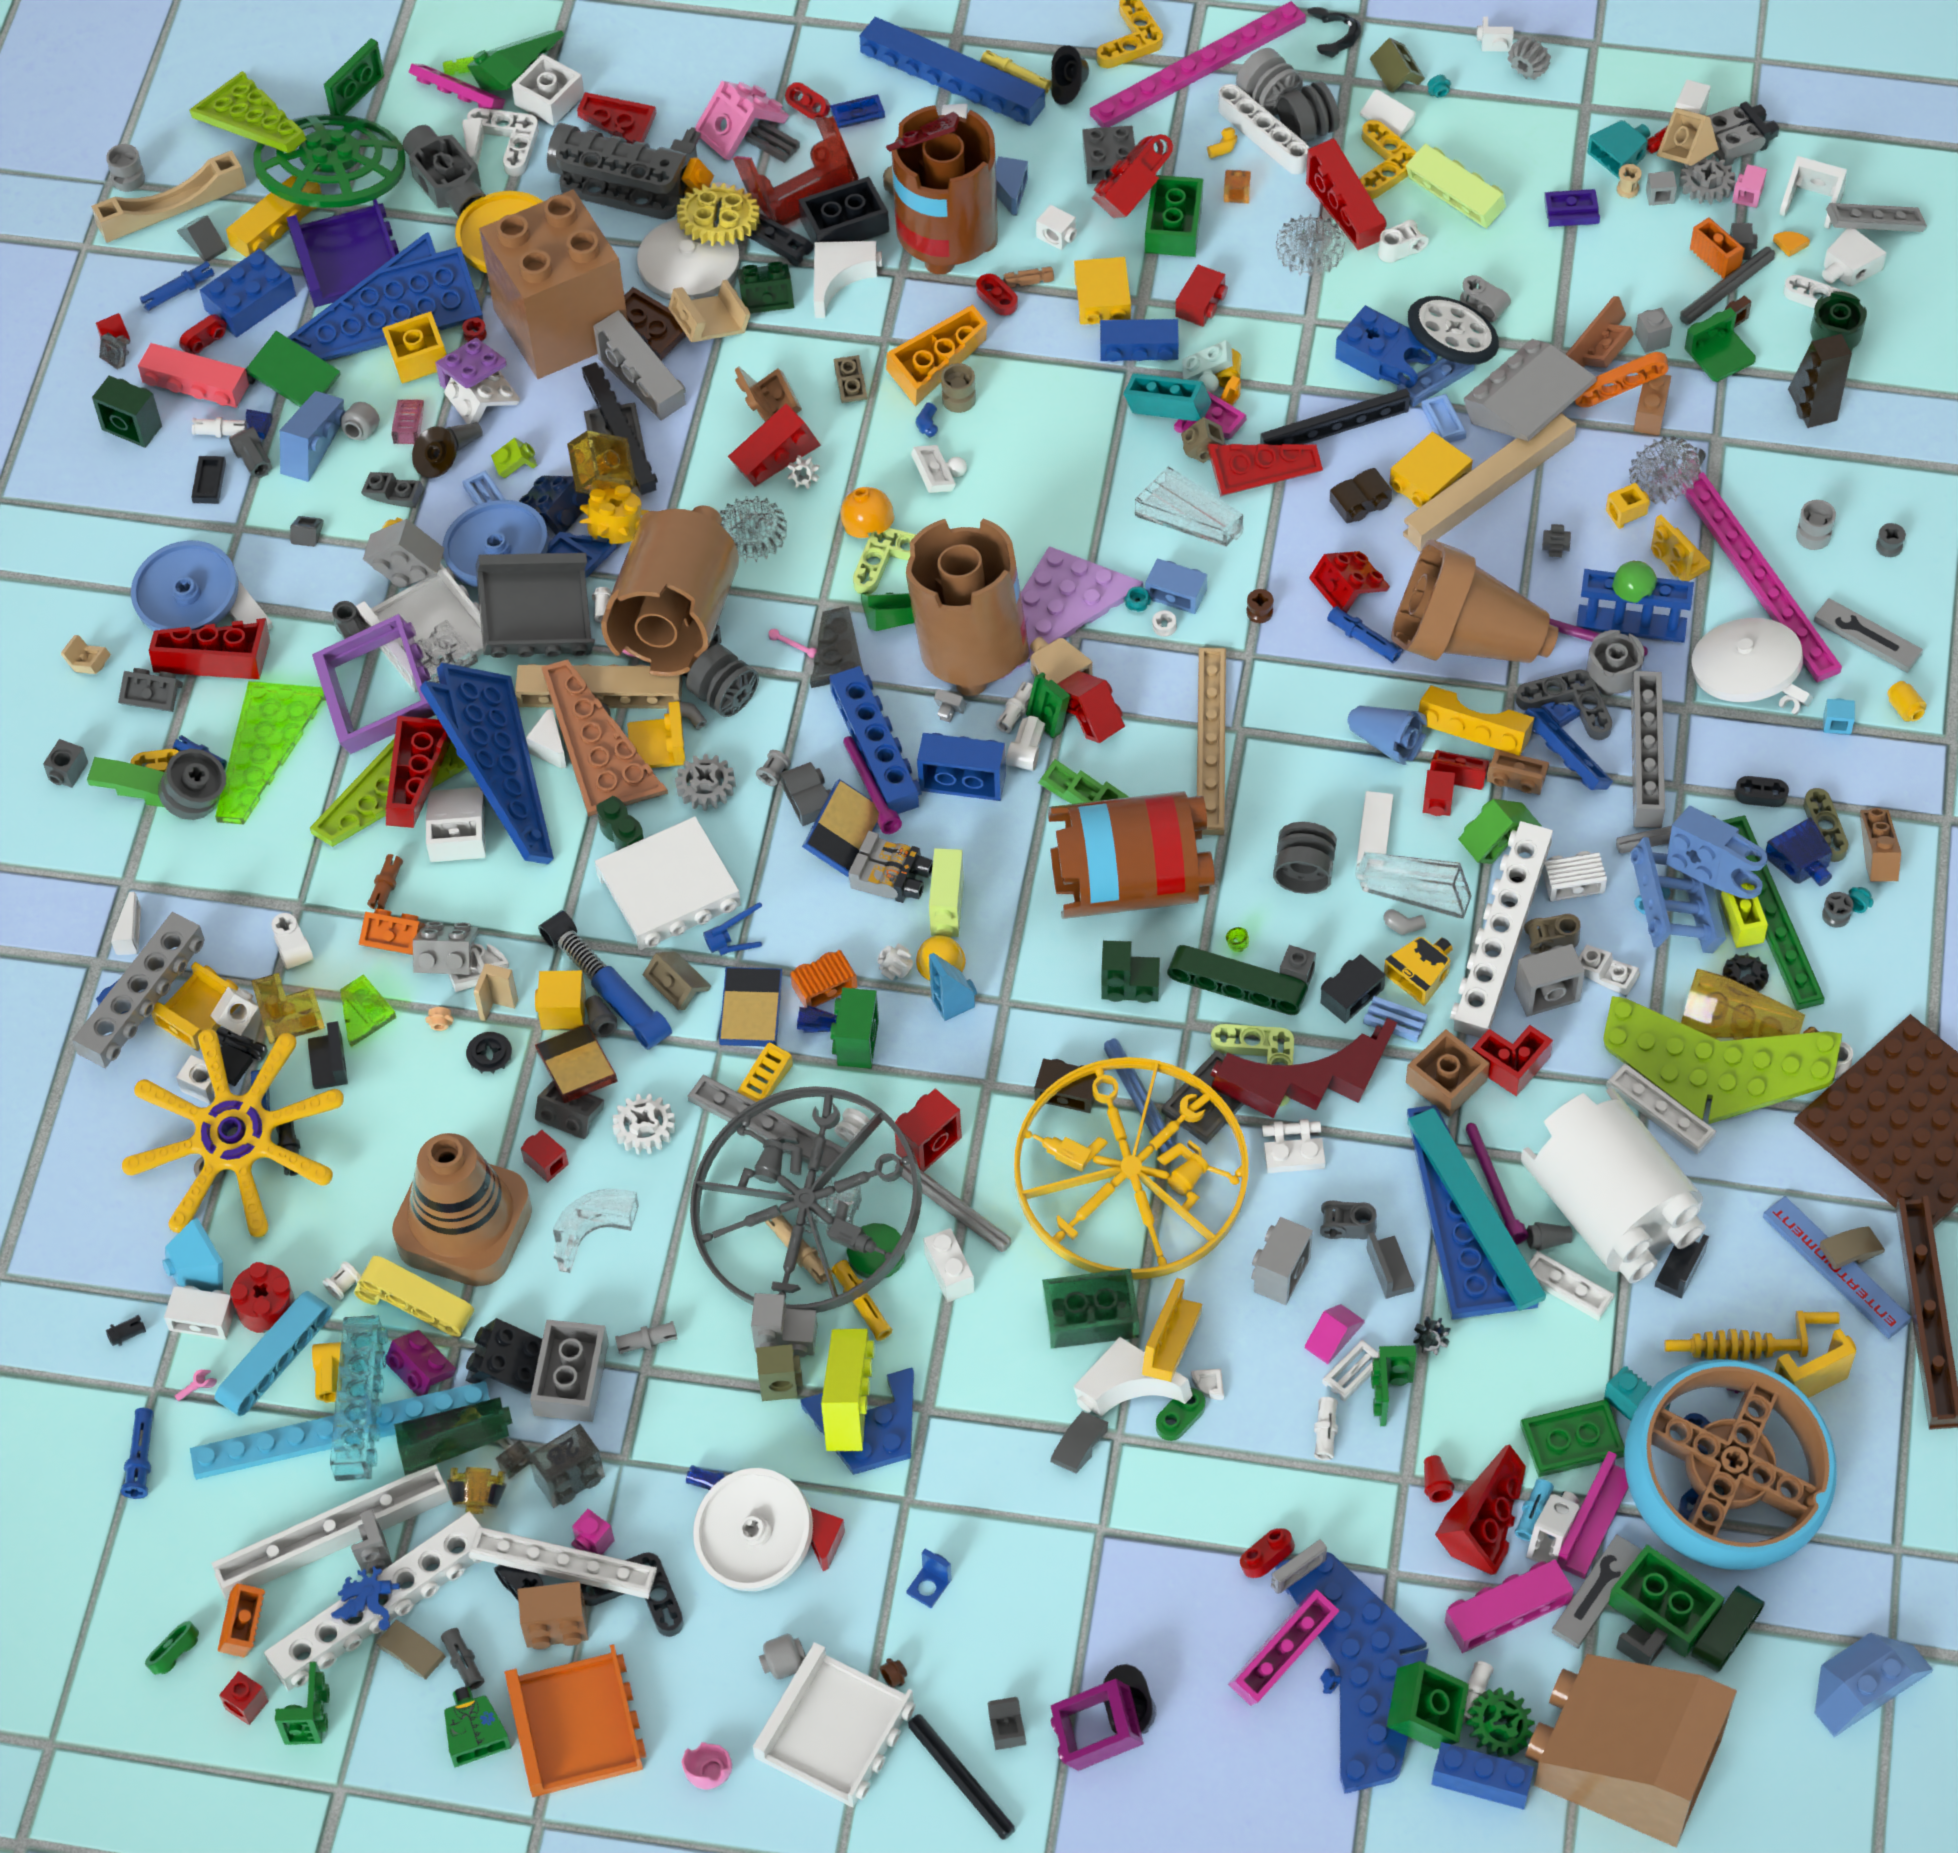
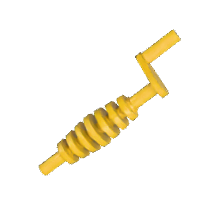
M1796 1311L1797 1339H1775L1772 1333L1767 1332L1764 1333L1763 1339H1761V1334L1758 1331H1752L1750 1339L1748 1330L1742 1329L1739 1332L1738 1339L1736 1329H1728L1727 1339L1724 1330H1717L1715 1339H1713L1712 1331L1704 1333L1703 1339H1701L1700 1333H1693L1690 1340H1664V1351L1690 1352L1693 1358H1700L1701 1352H1704L1705 1359L1710 1360L1713 1359L1714 1351L1716 1359H1725L1727 1351L1728 1360H1737L1739 1351L1741 1361L1749 1360L1750 1351L1753 1359H1760L1762 1351L1765 1358L1772 1357L1775 1351H1798L1799 1357H1807L1808 1337L1805 1324H1839L1840 1315L1839 1312Z

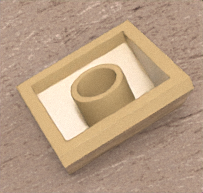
M1674 108L1656 156L1692 166L1719 150L1710 117Z

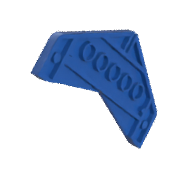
M1327 1552L1324 1563L1285 1591L1299 1605L1310 1592L1317 1589L1340 1610L1319 1633L1318 1637L1337 1664L1339 1674L1342 1677L1340 1682V1782L1344 1794L1391 1783L1399 1777L1409 1737L1387 1727L1397 1668L1419 1661L1426 1663L1429 1649L1400 1655L1426 1648L1427 1642L1332 1553ZM1291 1559L1281 1561L1275 1566V1569H1279Z

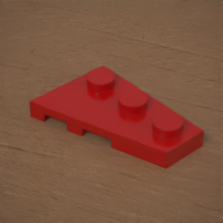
M585 92L577 109V114L579 118L614 136L625 138L627 143L634 144L636 141H645L656 116V106Z

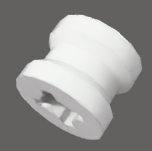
M846 1108L842 1114V1122L835 1126L834 1131L841 1139L850 1143L870 1120L859 1110Z

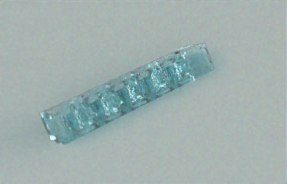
M379 1315L343 1317L330 1466L335 1481L372 1479V1468L376 1467L378 1463L377 1450L374 1448V1444L379 1442L380 1439L379 1425L376 1421L377 1417L382 1415V1404L378 1398L379 1393L384 1391L383 1375H381V1369L386 1367L385 1351H383V1345L388 1344L387 1327H382Z

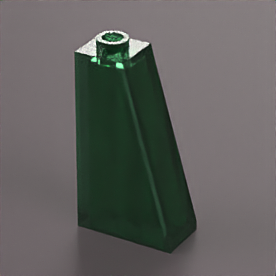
M498 1397L394 1424L398 1450L405 1475L415 1473L508 1437L507 1425L513 1424L509 1406L503 1407L501 1398Z

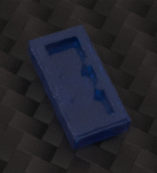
M878 94L830 105V112L837 129L885 118V111Z

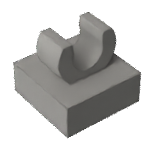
M937 689L934 696L936 704L940 707L937 714L940 716V720L950 723L954 711L964 713L967 703L963 696Z

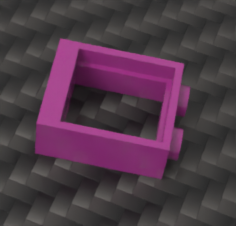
M1116 1678L1050 1705L1053 1715L1051 1717V1725L1058 1736L1060 1744L1058 1746V1755L1064 1764L1077 1771L1144 1744L1130 1686ZM1109 1700L1117 1734L1078 1750L1070 1715Z

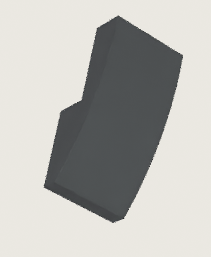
M369 472L361 493L365 497L386 504L415 508L424 487L421 481L397 480L393 473Z
M1082 1411L1061 1438L1051 1456L1050 1462L1077 1474L1092 1457V1448L1108 1432V1422Z

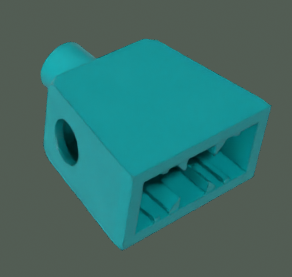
M1621 120L1589 136L1587 153L1620 179L1618 175L1619 169L1626 164L1637 165L1644 159L1650 130L1645 124H1641L1634 129L1626 121Z

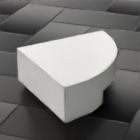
M1221 1369L1191 1371V1378L1196 1389L1208 1398L1224 1400Z

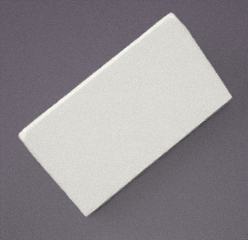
M1378 89L1372 93L1360 111V116L1368 121H1380L1400 138L1415 125V112Z

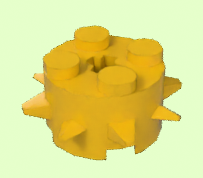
M618 485L613 489H593L590 492L588 504L580 506V510L587 515V518L579 522L587 524L588 533L597 540L598 536L609 539L610 544H623L633 540L641 520V515L649 512V510H641L640 498L632 493L631 488L628 486Z

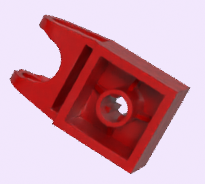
M1163 134L1144 137L1123 161L1119 159L1111 167L1110 171L1112 174L1108 179H1102L1095 186L1094 191L1096 193L1092 196V199L1111 217H1127L1159 179L1155 174L1173 151L1171 139ZM1161 140H1164L1167 144V150L1164 154V146ZM1154 143L1157 144V152L1154 150Z

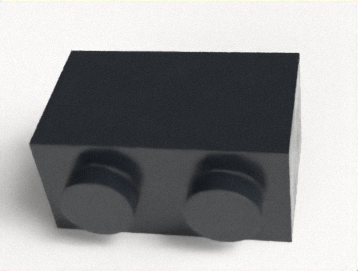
M1360 954L1353 961L1348 960L1334 978L1329 977L1322 984L1320 1003L1346 1024L1374 996H1377L1384 990L1386 974Z

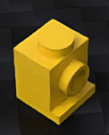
M1633 483L1608 494L1606 512L1618 529L1624 527V524L1647 515L1650 499L1648 494L1642 491L1637 483Z

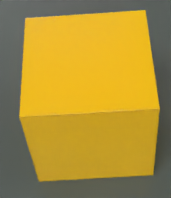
M582 970L539 971L538 989L535 990V1010L539 1015L541 1029H577L584 1026L586 989Z

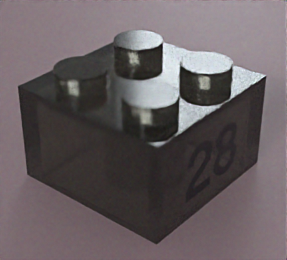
M578 1424L528 1455L534 1481L553 1508L560 1504L569 1503L575 1498L576 1494L586 1488L591 1489L595 1487L605 1477L600 1452L581 1424Z

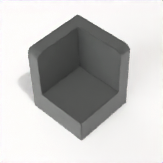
M1634 1624L1626 1634L1622 1632L1619 1636L1616 1649L1636 1663L1651 1666L1664 1649L1668 1634L1657 1628L1651 1635Z

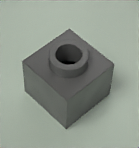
M1731 223L1730 236L1745 248L1743 260H1749L1752 250L1757 249L1758 236L1753 234L1752 223Z

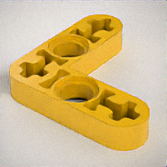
M1141 0L1119 1V13L1132 34L1107 42L1097 48L1096 61L1100 67L1113 68L1162 48L1163 33ZM1142 20L1146 21L1147 24L1138 26L1135 22ZM1126 45H1133L1136 49L1129 51L1125 50L1124 47Z
M1369 120L1363 124L1362 140L1384 158L1385 161L1363 175L1360 181L1371 199H1375L1408 177L1406 164L1417 152L1383 123L1377 120ZM1386 144H1393L1397 148L1394 150H1387L1386 148H1384V146ZM1385 171H1392L1395 173V175L1392 177H1386L1382 173Z

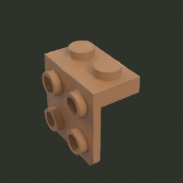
M740 367L734 369L738 376L735 379L737 385L747 394L745 398L746 403L753 411L757 409L765 422L785 404L796 414L802 410L784 373L779 368L759 382H756Z

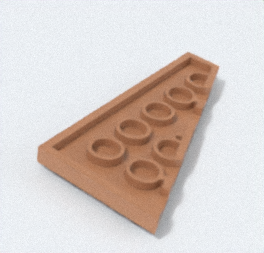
M569 660L542 666V673L588 817L596 815V805L611 796L619 798L627 806L668 794L667 788L658 780L651 767L638 754L637 749L615 720L609 716L598 698L589 690L587 684Z

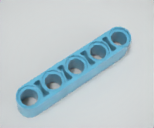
M310 1291L303 1292L221 1383L215 1393V1400L237 1416L245 1415L327 1323L332 1315V1306Z

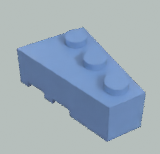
M315 391L279 430L280 474L306 482L310 481L341 427V418L346 412L344 410V399Z

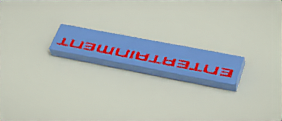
M1786 1196L1764 1212L1763 1218L1888 1339L1910 1323L1912 1317L1855 1262L1836 1270L1833 1268L1819 1247L1820 1242L1829 1237Z

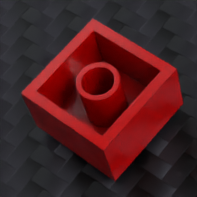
M936 1088L928 1095L924 1094L916 1102L915 1107L908 1113H902L895 1121L911 1145L919 1169L923 1172L962 1138L960 1109ZM895 1133L896 1154L901 1158L906 1157L907 1154L904 1146Z

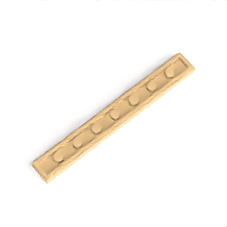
M1199 648L1197 796L1204 797L1207 814V829L1202 830V835H1224L1226 648Z

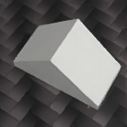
M1687 79L1677 99L1675 108L1705 115L1711 86Z
M548 709L526 737L530 754L561 769L567 768L553 709Z

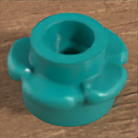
M1444 75L1434 76L1427 83L1428 93L1437 98L1444 97L1449 92L1451 81L1446 79Z
M1133 587L1127 592L1125 605L1129 610L1141 612L1147 609V605H1150L1151 597L1145 588Z
M1852 887L1849 889L1848 896L1853 900L1852 910L1854 912L1864 913L1868 907L1871 908L1874 901L1869 890L1863 887Z

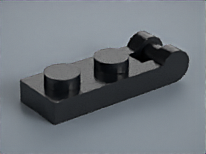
M759 213L757 229L751 230V236L745 235L785 257L794 266H798L803 261V256L809 255L814 249L811 241ZM794 245V246H796V247H798V248L795 250V249H793V248H791V247Z

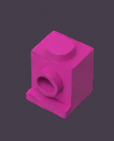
M589 1509L572 1526L575 1539L571 1545L575 1549L602 1555L615 1541L611 1525Z

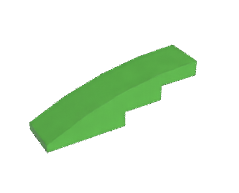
M94 757L87 777L90 786L116 789L117 795L142 798L145 800L146 805L164 807L158 796V784L164 772L123 761Z
M1054 759L1038 782L1071 804L1129 797L1107 781L1102 785L1081 770L1076 774L1056 759Z

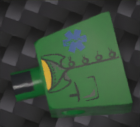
M470 1687L456 1689L452 1693L456 1705L444 1710L449 1753L454 1768L510 1749L511 1745L507 1732L487 1696H480L474 1699Z

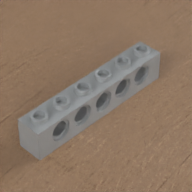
M1634 671L1631 685L1633 827L1662 828L1665 812L1662 672Z
M171 912L72 1039L78 1055L105 1069L111 1061L117 1059L121 1048L127 1040L134 1037L138 1026L144 1018L151 1015L157 1001L161 996H165L168 993L171 983L178 975L185 971L192 956L202 949L205 939L200 925Z

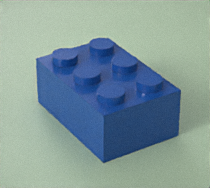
M260 248L200 289L205 311L210 315L217 314L226 322V329L236 338L296 297L292 276Z
M923 733L917 758L918 782L921 791L1001 801L1006 777L1005 743L995 740L971 739L966 736L954 737L940 733Z

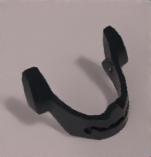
M1321 7L1307 9L1308 14L1321 19L1323 23L1342 20L1346 25H1349L1348 33L1342 39L1332 44L1317 45V51L1320 54L1333 58L1339 51L1352 47L1361 34L1359 21L1349 15L1337 12L1329 13L1327 9Z

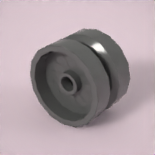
M190 748L179 751L171 757L158 784V796L162 805L171 814L181 819L196 820L204 818L213 811L226 785V772L222 763L214 755L204 750Z

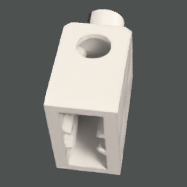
M1846 228L1828 248L1824 261L1825 270L1822 272V276L1830 284L1839 279L1847 286H1854L1882 271L1887 253L1856 229Z
M1564 1491L1560 1496L1553 1494L1549 1497L1534 1525L1526 1558L1538 1563L1542 1561L1548 1563L1554 1559L1558 1560L1559 1551L1580 1509L1577 1504L1578 1498L1575 1494ZM1547 1534L1554 1536V1540L1550 1539Z

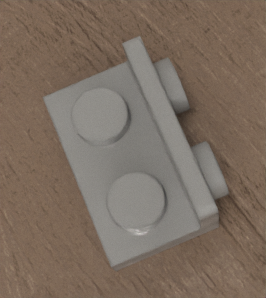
M372 1509L360 1513L363 1524L358 1525L363 1541L352 1545L351 1549L361 1571L366 1569V1574H373V1566L376 1569L381 1568L384 1570L393 1563L384 1534Z

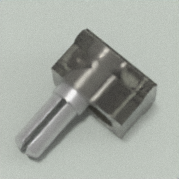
M500 1432V1436L498 1434L496 1436V1441L506 1451L496 1457L499 1468L510 1479L534 1460L529 1449L520 1440L513 1443L503 1432Z

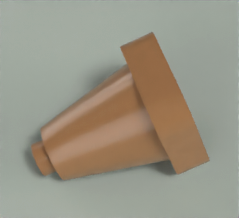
M1430 539L1422 548L1393 622L1391 639L1402 649L1434 661L1438 660L1443 653L1531 663L1537 655L1545 658L1549 657L1555 647L1559 630L1558 627L1549 624L1550 616L1546 610L1476 566V560L1473 556L1458 548Z

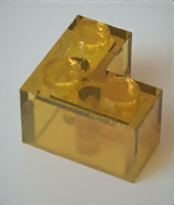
M279 973L251 981L270 1044L275 1043L282 1033H291L297 1037L325 1029L313 988L285 995Z

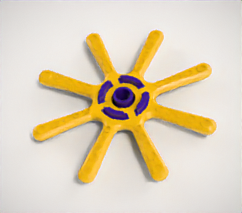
M205 1029L199 1033L198 1042L215 1092L214 1101L207 1107H197L147 1079L138 1081L134 1087V1093L138 1098L191 1120L195 1124V1132L187 1140L124 1158L122 1170L125 1174L133 1176L190 1154H199L203 1157V1169L169 1219V1228L176 1233H179L193 1220L217 1174L223 1170H233L239 1184L248 1231L253 1237H262L268 1232V1222L252 1175L251 1168L253 1163L259 1158H270L318 1185L325 1186L329 1184L333 1178L332 1169L274 1144L271 1140V1134L279 1125L341 1107L344 1102V1095L338 1089H331L275 1111L265 1110L262 1106L263 1096L295 1049L297 1043L295 1036L291 1033L279 1035L250 1090L244 1095L237 1096L231 1093L229 1089L218 1035L213 1029ZM238 1127V1131L234 1135L227 1136L230 1129Z

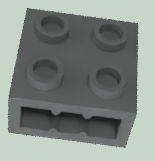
M1133 125L1082 129V147L1087 184H1096L1102 179L1107 180L1112 174L1110 171L1111 167L1119 159L1123 161L1134 149Z

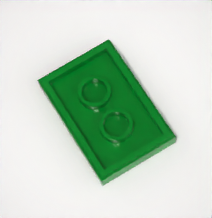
M370 38L324 83L330 114L346 115L385 76L378 41Z
M278 331L273 333L246 368L247 374L299 407L315 391L326 394L340 376L338 369Z
M1608 1399L1529 1417L1520 1421V1426L1538 1478L1601 1463L1604 1461L1608 1451L1617 1454L1616 1459L1624 1457L1625 1446Z

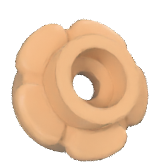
M434 1007L428 1011L425 1021L429 1023L433 1030L443 1031L452 1025L454 1018L451 1016L450 1009Z

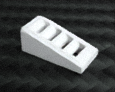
M482 118L465 119L462 125L466 152L478 166L485 135Z
M135 892L128 893L112 936L111 943L117 955L138 954L141 905Z

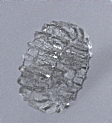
M1311 213L1308 217L1304 218L1300 214L1298 220L1291 218L1289 223H1284L1282 230H1279L1276 241L1277 256L1281 260L1283 267L1289 266L1290 272L1297 270L1299 276L1303 273H1308L1310 277L1313 273L1321 276L1323 270L1330 273L1332 267H1337L1339 261L1342 260L1345 249L1344 235L1339 230L1338 224H1332L1330 218L1323 220L1321 215L1315 218L1312 217Z
M1663 436L1659 442L1653 439L1652 445L1647 446L1644 444V451L1636 452L1637 459L1631 460L1632 467L1629 469L1630 483H1637L1642 492H1646L1650 501L1658 504L1660 501L1667 504L1671 498L1677 501V496L1680 494L1686 496V490L1694 489L1693 482L1699 480L1698 473L1701 472L1700 457L1694 447L1683 438L1678 439L1675 436H1672L1670 439ZM1678 459L1682 460L1681 464L1677 463ZM1649 476L1653 477L1651 481H1648Z
M746 496L744 501H739L736 498L734 505L727 503L726 510H720L722 517L721 526L734 540L739 558L743 557L745 563L749 558H753L757 563L758 557L761 556L767 560L768 553L776 554L777 548L783 546V540L787 536V521L782 509H778L776 503L770 504L768 498L760 501L758 496L754 500H749Z

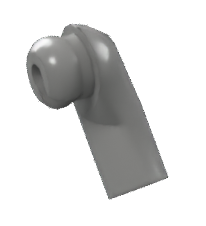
M679 701L682 717H687L696 729H701L706 725V719L693 703Z

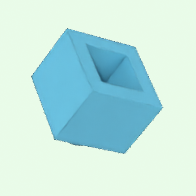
M1841 698L1827 699L1823 714V733L1851 734L1855 721V701Z

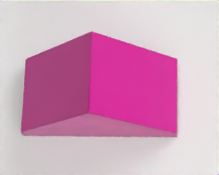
M1342 1304L1327 1309L1321 1315L1304 1348L1329 1365L1362 1327L1365 1320Z

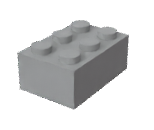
M546 1319L530 1397L534 1416L593 1422L609 1343L606 1326Z

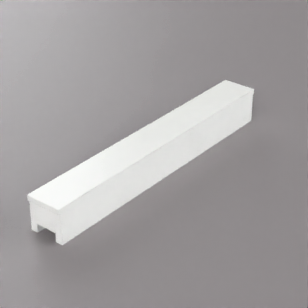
M433 1463L212 1562L211 1564L216 1573L214 1575L225 1600L228 1601L229 1594L235 1584L257 1588L361 1541L362 1538L358 1525L363 1524L361 1512L372 1509L383 1531L452 1499L436 1463Z

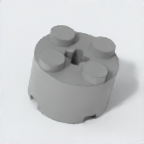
M1620 630L1605 631L1595 637L1589 649L1586 671L1589 672V675L1603 695L1610 696L1631 690L1634 671H1642L1644 661L1643 645L1634 635L1630 633L1629 636L1620 634Z

